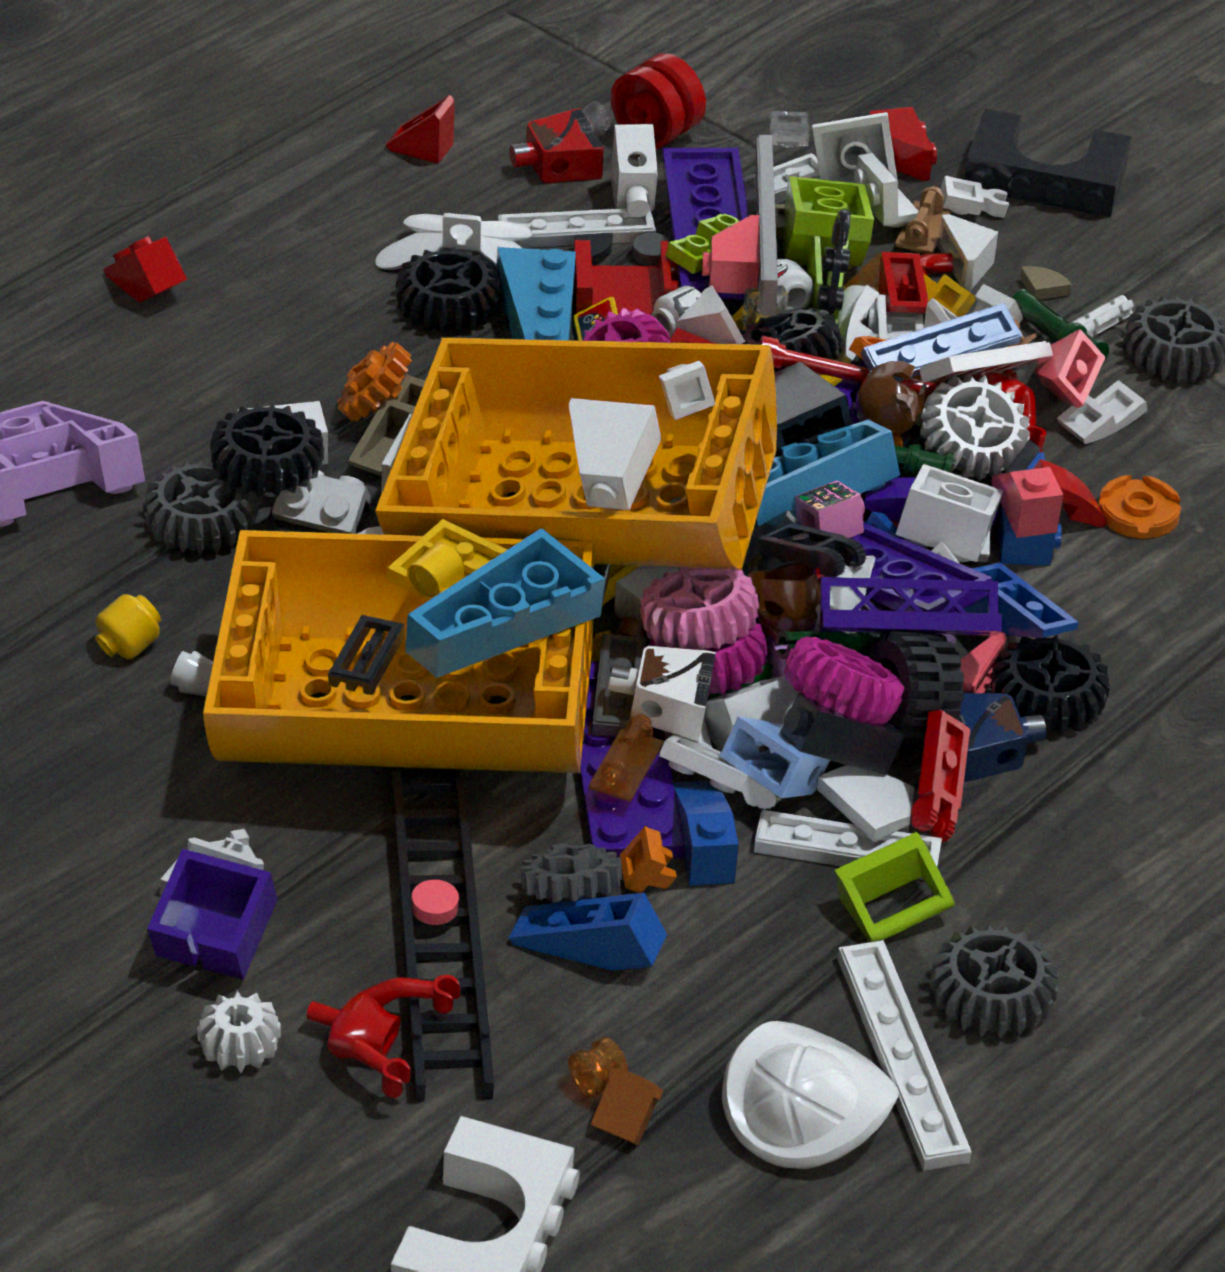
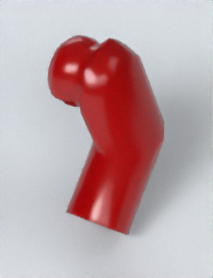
M951 253L924 254L920 256L923 273L926 276L933 273L953 272V256Z

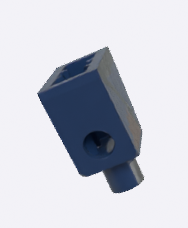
M964 693V699L961 703V714L959 719H956L970 729L964 783L1019 769L1024 763L1026 744L1045 741L1046 725L1043 716L1020 717L1010 695Z

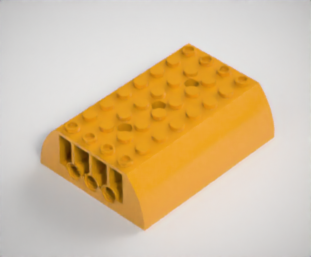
M442 338L375 510L384 535L424 536L444 519L482 538L525 539L542 528L556 540L593 541L594 564L742 570L776 454L777 408L771 345ZM700 361L705 367L716 405L675 420L670 415L659 375L667 373V369L680 364L688 365ZM571 398L655 406L661 441L630 510L587 506L579 472L569 402ZM516 492L515 495L507 497L509 493ZM673 498H682L680 501L670 503Z
M240 530L203 711L209 748L213 757L218 761L580 773L592 658L593 619L436 678L405 652L408 614L428 600L388 581L387 568L423 536ZM484 538L507 550L524 540ZM557 540L594 569L593 541ZM361 615L398 622L405 626V637L372 695L363 694V687L357 686L354 692L346 690V684L340 682L337 688L329 686L328 673ZM371 628L348 670L352 671L362 655L363 647L371 639L376 629ZM318 692L328 694L321 698L311 697L314 693ZM406 695L417 697L410 701L400 700L402 696ZM492 696H502L507 699L499 704L487 702L491 700Z

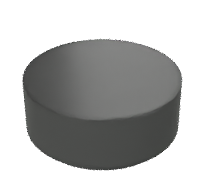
M649 232L640 234L633 240L632 256L641 265L659 266L660 241H668V243L671 241L659 233Z

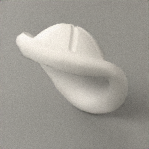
M782 1021L764 1023L755 1028L740 1042L726 1065L722 1087L725 1117L739 1142L754 1155L768 1163L794 1169H809L828 1164L860 1146L886 1120L898 1098V1089L893 1081L880 1068L856 1050L811 1028Z

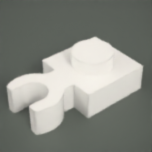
M949 176L944 177L941 185V191L944 196L943 208L951 209L952 212L961 215L970 213L980 216L982 210L995 217H1005L1009 202H1005L1007 192L999 189L984 190L981 183Z

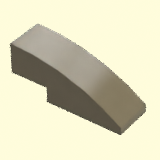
M407 374L401 383L403 388L399 394L393 399L388 397L383 400L348 460L349 465L382 476V463L409 414H413L425 380Z

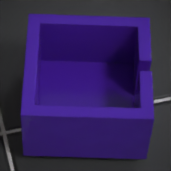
M182 848L147 928L155 955L194 967L198 959H201L205 970L244 980L278 900L271 872Z

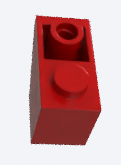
M913 107L870 111L869 115L888 113L896 171L921 181H929L932 165H935L937 162V149L934 142L929 141L926 135L925 124L923 121H919Z
M147 236L112 255L115 262L103 269L106 277L139 303L187 280L167 237L152 242L150 236Z

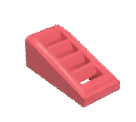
M1000 632L996 636H990L960 659L961 672L964 675V693H986L992 684L991 676L992 670L995 668L996 659L999 657L1000 651H1005L1007 639L1005 633Z

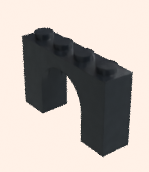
M985 108L967 157L964 180L981 183L984 190H1003L1007 192V197L1107 217L1112 216L1127 167L1132 136L1095 129L1089 149L1081 159L1068 164H1045L1024 156L1017 149L1021 115Z

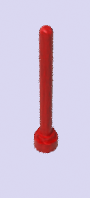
M762 336L759 345H771L774 368L780 369L782 365L789 367L802 362L815 373L863 383L866 376L870 373L868 368L787 350L786 345L779 344V339ZM914 378L899 381L901 385L916 391L917 395L921 386L927 384L925 398H928L935 391L936 387L940 385L931 382L923 383L922 380Z

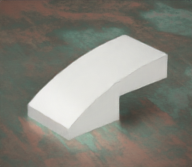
M868 285L864 287L855 299L842 322L840 333L843 351L839 354V358L836 361L850 364L856 354L849 350L855 337L870 336L873 332L860 323L879 295L877 291Z
M1118 380L1097 398L1093 399L1088 395L1082 407L1077 409L1071 406L1057 417V421L1084 444L1103 439L1126 427L1147 412V405L1144 399Z

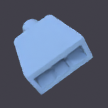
M737 717L720 754L721 758L780 798L812 795L816 791L818 777L824 774L830 760L800 752L780 733L783 724ZM758 746L769 747L764 752H759Z

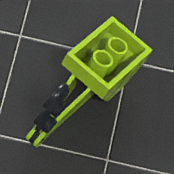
M789 176L785 201L784 255L785 258L791 259V261L796 262L798 265H807L808 275L812 278L814 285V297L811 301V307L818 309V311H828L829 315L835 317L837 323L838 311L842 310L844 300V287H842L844 273H847L848 269H851L852 266L862 267L871 242L874 218L865 184ZM822 270L828 271L826 285H823Z

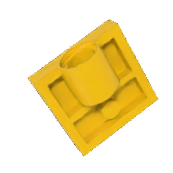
M442 519L387 568L388 581L429 601L504 553L507 549Z

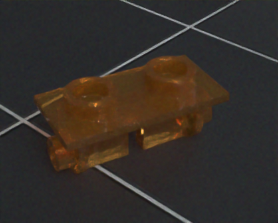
M643 714L631 717L626 723V729L621 728L588 785V789L629 802L632 801L663 745V740L652 737L653 728L649 717Z

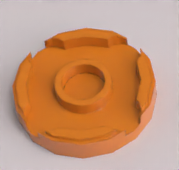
M1124 475L1110 480L1101 489L1099 507L1107 520L1106 525L1115 532L1127 537L1150 539L1166 535L1178 525L1181 511L1180 497L1172 487L1159 479L1143 476L1142 480H1132V475Z

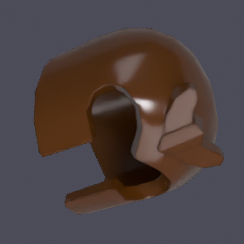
M889 361L874 367L866 376L856 394L855 409L859 421L870 420L891 430L893 437L899 436L912 428L920 416L926 397L927 384L921 386L917 395L916 391L901 385L893 377H901L908 380L912 377L915 366L904 361Z
M791 563L771 571H753L748 574L758 595L759 608L757 609V620L761 624L765 638L770 636L776 641L780 631L803 632L817 622L818 614L815 609L820 604V583L815 569H808L803 564Z

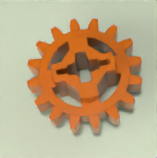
M391 342L387 347L385 345L382 346L379 352L376 350L370 351L362 361L354 365L348 372V381L344 385L345 389L341 392L343 396L337 401L339 404L337 408L351 421L354 420L355 422L361 417L366 418L370 411L376 414L384 399L388 397L395 398L403 388L400 384L405 377L404 375L408 372L406 367L412 362L410 359L411 354L397 342Z

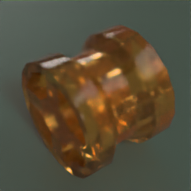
M604 1036L592 1042L588 1051L580 1049L569 1055L568 1069L573 1081L581 1092L592 1098L604 1092L606 1084L609 1082L606 1076L610 1068L628 1071V1065L621 1049L614 1041Z

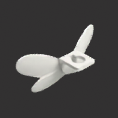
M445 213L443 216L416 214L404 220V225L416 231V233L384 248L377 255L375 263L379 269L395 270L402 268L403 263L410 262L412 255L422 256L424 250L436 252L439 247L442 249H453L456 247V249L479 251L496 266L497 247L522 248L515 241L531 237L532 232L524 225L504 221H481V217L452 213Z

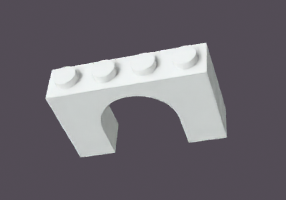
M461 1116L444 1150L443 1185L495 1199L508 1206L520 1221L507 1234L484 1242L456 1240L409 1226L392 1260L391 1272H541L547 1254L546 1239L548 1235L554 1237L557 1235L563 1218L564 1208L561 1207L564 1198L571 1200L578 1185L580 1172L573 1169L574 1148Z

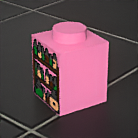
M834 481L795 496L797 520L803 526L844 535L846 538L864 533L863 514L865 506L861 494L841 482Z

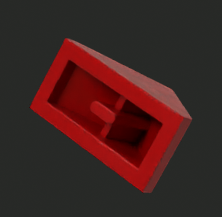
M448 95L400 125L385 144L387 148L393 152L439 164L454 144L455 100L451 95Z
M881 252L878 293L879 295H885L886 312L926 314L929 300L920 254Z

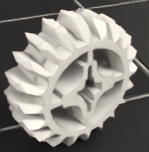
M969 373L962 381L954 376L947 384L942 382L928 396L924 403L925 408L920 414L919 423L922 426L919 437L927 439L925 451H935L936 454L946 456L948 453L954 454L950 472L958 469L964 478L974 473L980 482L986 478L987 474L991 477L1001 474L1002 471L1007 470L1029 440L1030 432L1027 428L1030 418L1022 415L1024 404L1013 403L1015 391L1005 394L1001 391V382L992 386L988 384L986 375L980 378L979 382H976Z

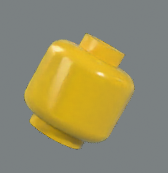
M123 594L96 617L95 623L99 634L95 636V640L100 648L110 657L117 653L123 658L133 659L160 635L158 624L161 622V617L156 608L142 595L134 597Z

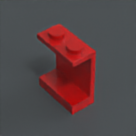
M575 240V314L606 298L614 297L618 314L623 308L631 312L638 308L641 312L649 313L652 316L657 299L679 288V282L672 281L676 280L677 263L665 256L668 241H660L659 266L592 265L590 240Z

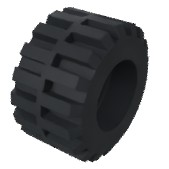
M891 631L881 633L880 637H875L871 642L870 649L866 650L864 656H869L871 660L881 663L884 668L891 670L895 676L899 677L900 682L905 688L897 711L888 720L905 736L902 743H924L928 712L942 710L953 718L959 719L961 703L964 699V675L961 672L960 657L955 654V647L952 642L947 641L946 636L936 632Z

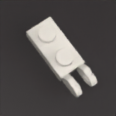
M676 734L668 738L663 744L659 756L670 760L668 765L678 772L687 775H693L694 772L710 778L709 783L721 791L734 793L737 790L742 792L746 803L753 807L758 806L759 809H770L781 800L779 796L721 758V752Z

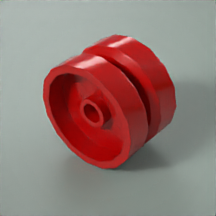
M659 53L638 65V67L617 78L611 88L610 103L617 123L619 125L653 124L655 149L665 146L679 135L698 125L706 112V97L702 83L695 71L683 59L673 54Z

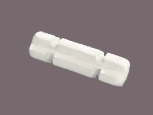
M1120 295L1072 322L1085 326L1087 334L1093 337L1114 326L1119 321L1130 317L1134 305L1131 300H1127L1124 295Z

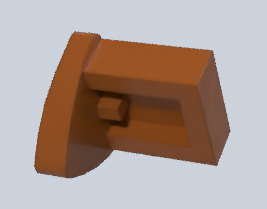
M610 1068L606 1076L609 1082L590 1125L639 1146L656 1103L660 1101L664 1090L641 1076L621 1069Z

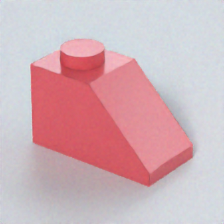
M750 215L712 236L711 252H703L702 276H709V287L712 285L717 293L757 294L760 263L759 215Z
M1081 329L1051 344L1053 356L1040 360L1034 370L1041 383L1049 388L1060 401L1077 409L1084 405L1105 359V356Z
M1050 467L1014 471L992 476L991 483L993 487L1003 490L1000 502L1017 538L1057 533L1063 493Z

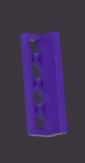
M821 577L820 631L874 633L891 631L936 632L937 634L996 636L1002 632V614H998V581ZM830 587L849 588L861 602L852 610H831ZM858 588H874L866 597L858 590ZM880 589H893L905 603L897 611H879L869 600ZM902 589H915L917 591L909 598ZM924 590H937L949 604L941 612H923L913 601ZM946 590L962 592L953 598ZM969 591H988V613H967L957 602ZM863 605H865L869 610H859V609H860ZM909 606L914 612L903 610ZM953 607L958 613L948 611Z

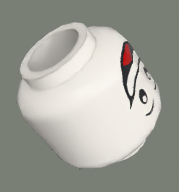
M778 259L776 312H785L787 309L789 311H795L799 308L806 309L814 297L812 278L796 262L788 259Z

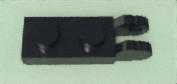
M792 523L757 540L760 554L778 558L783 563L795 562L806 565L808 569H819L824 576L837 577L845 572V566L858 567L866 562L865 559H867L865 549L859 541H853V539L846 538L844 535Z

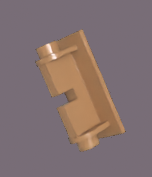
M932 186L924 189L920 202H914L913 205L919 213L916 219L910 220L902 227L895 242L896 247L905 248L915 253H933L939 240L942 215L951 214V209L943 208L944 196L938 187Z

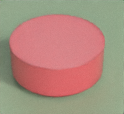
M442 880L421 882L412 892V913L419 921L426 924L441 925L448 923L457 915L459 894L454 886Z

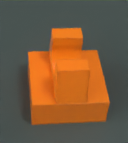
M644 826L619 855L625 888L628 890L642 893L648 885L667 889L677 878L675 870L665 867L673 858L672 851L663 847L660 832Z

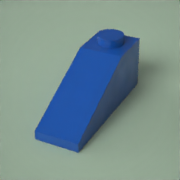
M1002 563L973 568V570L992 577V581H998V614H1002V632L1006 636L1043 638L1077 630V620ZM988 595L976 601L974 605L963 609L967 613H988Z
M710 780L673 782L685 843L684 860L689 886L735 883L739 843L733 814L722 791L713 787L709 783Z
M645 893L525 906L509 936V940L515 946L614 971L652 967L667 933Z

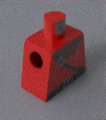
M581 108L530 121L526 125V143L510 145L509 148L510 160L514 168L532 165L540 180L545 183L602 179L604 147Z

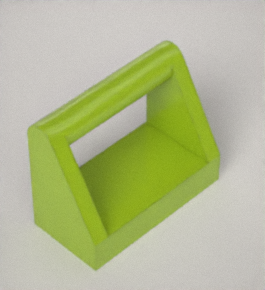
M917 832L835 870L839 898L868 942L887 939L955 907L953 897L926 844ZM920 877L923 878L935 895L875 924L864 905Z

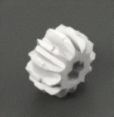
M237 990L233 998L228 999L218 995L214 1003L215 1005L204 1006L200 1026L197 1027L198 1041H200V1045L203 1047L206 1061L217 1060L221 1071L233 1065L242 1073L245 1065L250 1064L260 1069L264 1058H274L278 1038L281 1037V1024L278 1022V1016H275L272 1002L261 1003L257 993L244 998Z

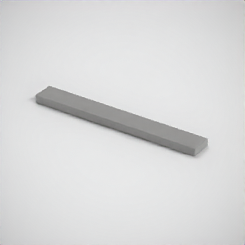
M759 135L756 142L755 158L756 215H759V312L761 315L776 316L778 273L772 135Z

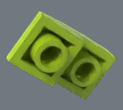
M719 214L716 217L699 221L696 234L669 242L665 256L692 274L702 271L703 252H711L712 236L739 221L737 218L727 214Z

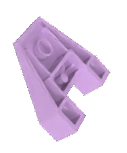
M46 401L0 412V527L13 523L14 518L27 515L25 499L93 481L106 493L112 494L127 492L133 488L132 485L145 482L138 436L123 423Z

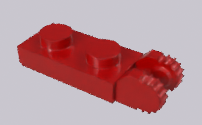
M937 710L928 712L922 768L919 778L918 795L920 797L912 805L911 814L913 816L911 817V823L913 827L921 832L930 830V837L942 838L941 842L944 843L949 838H952L956 829L958 809H961L970 729L944 711Z

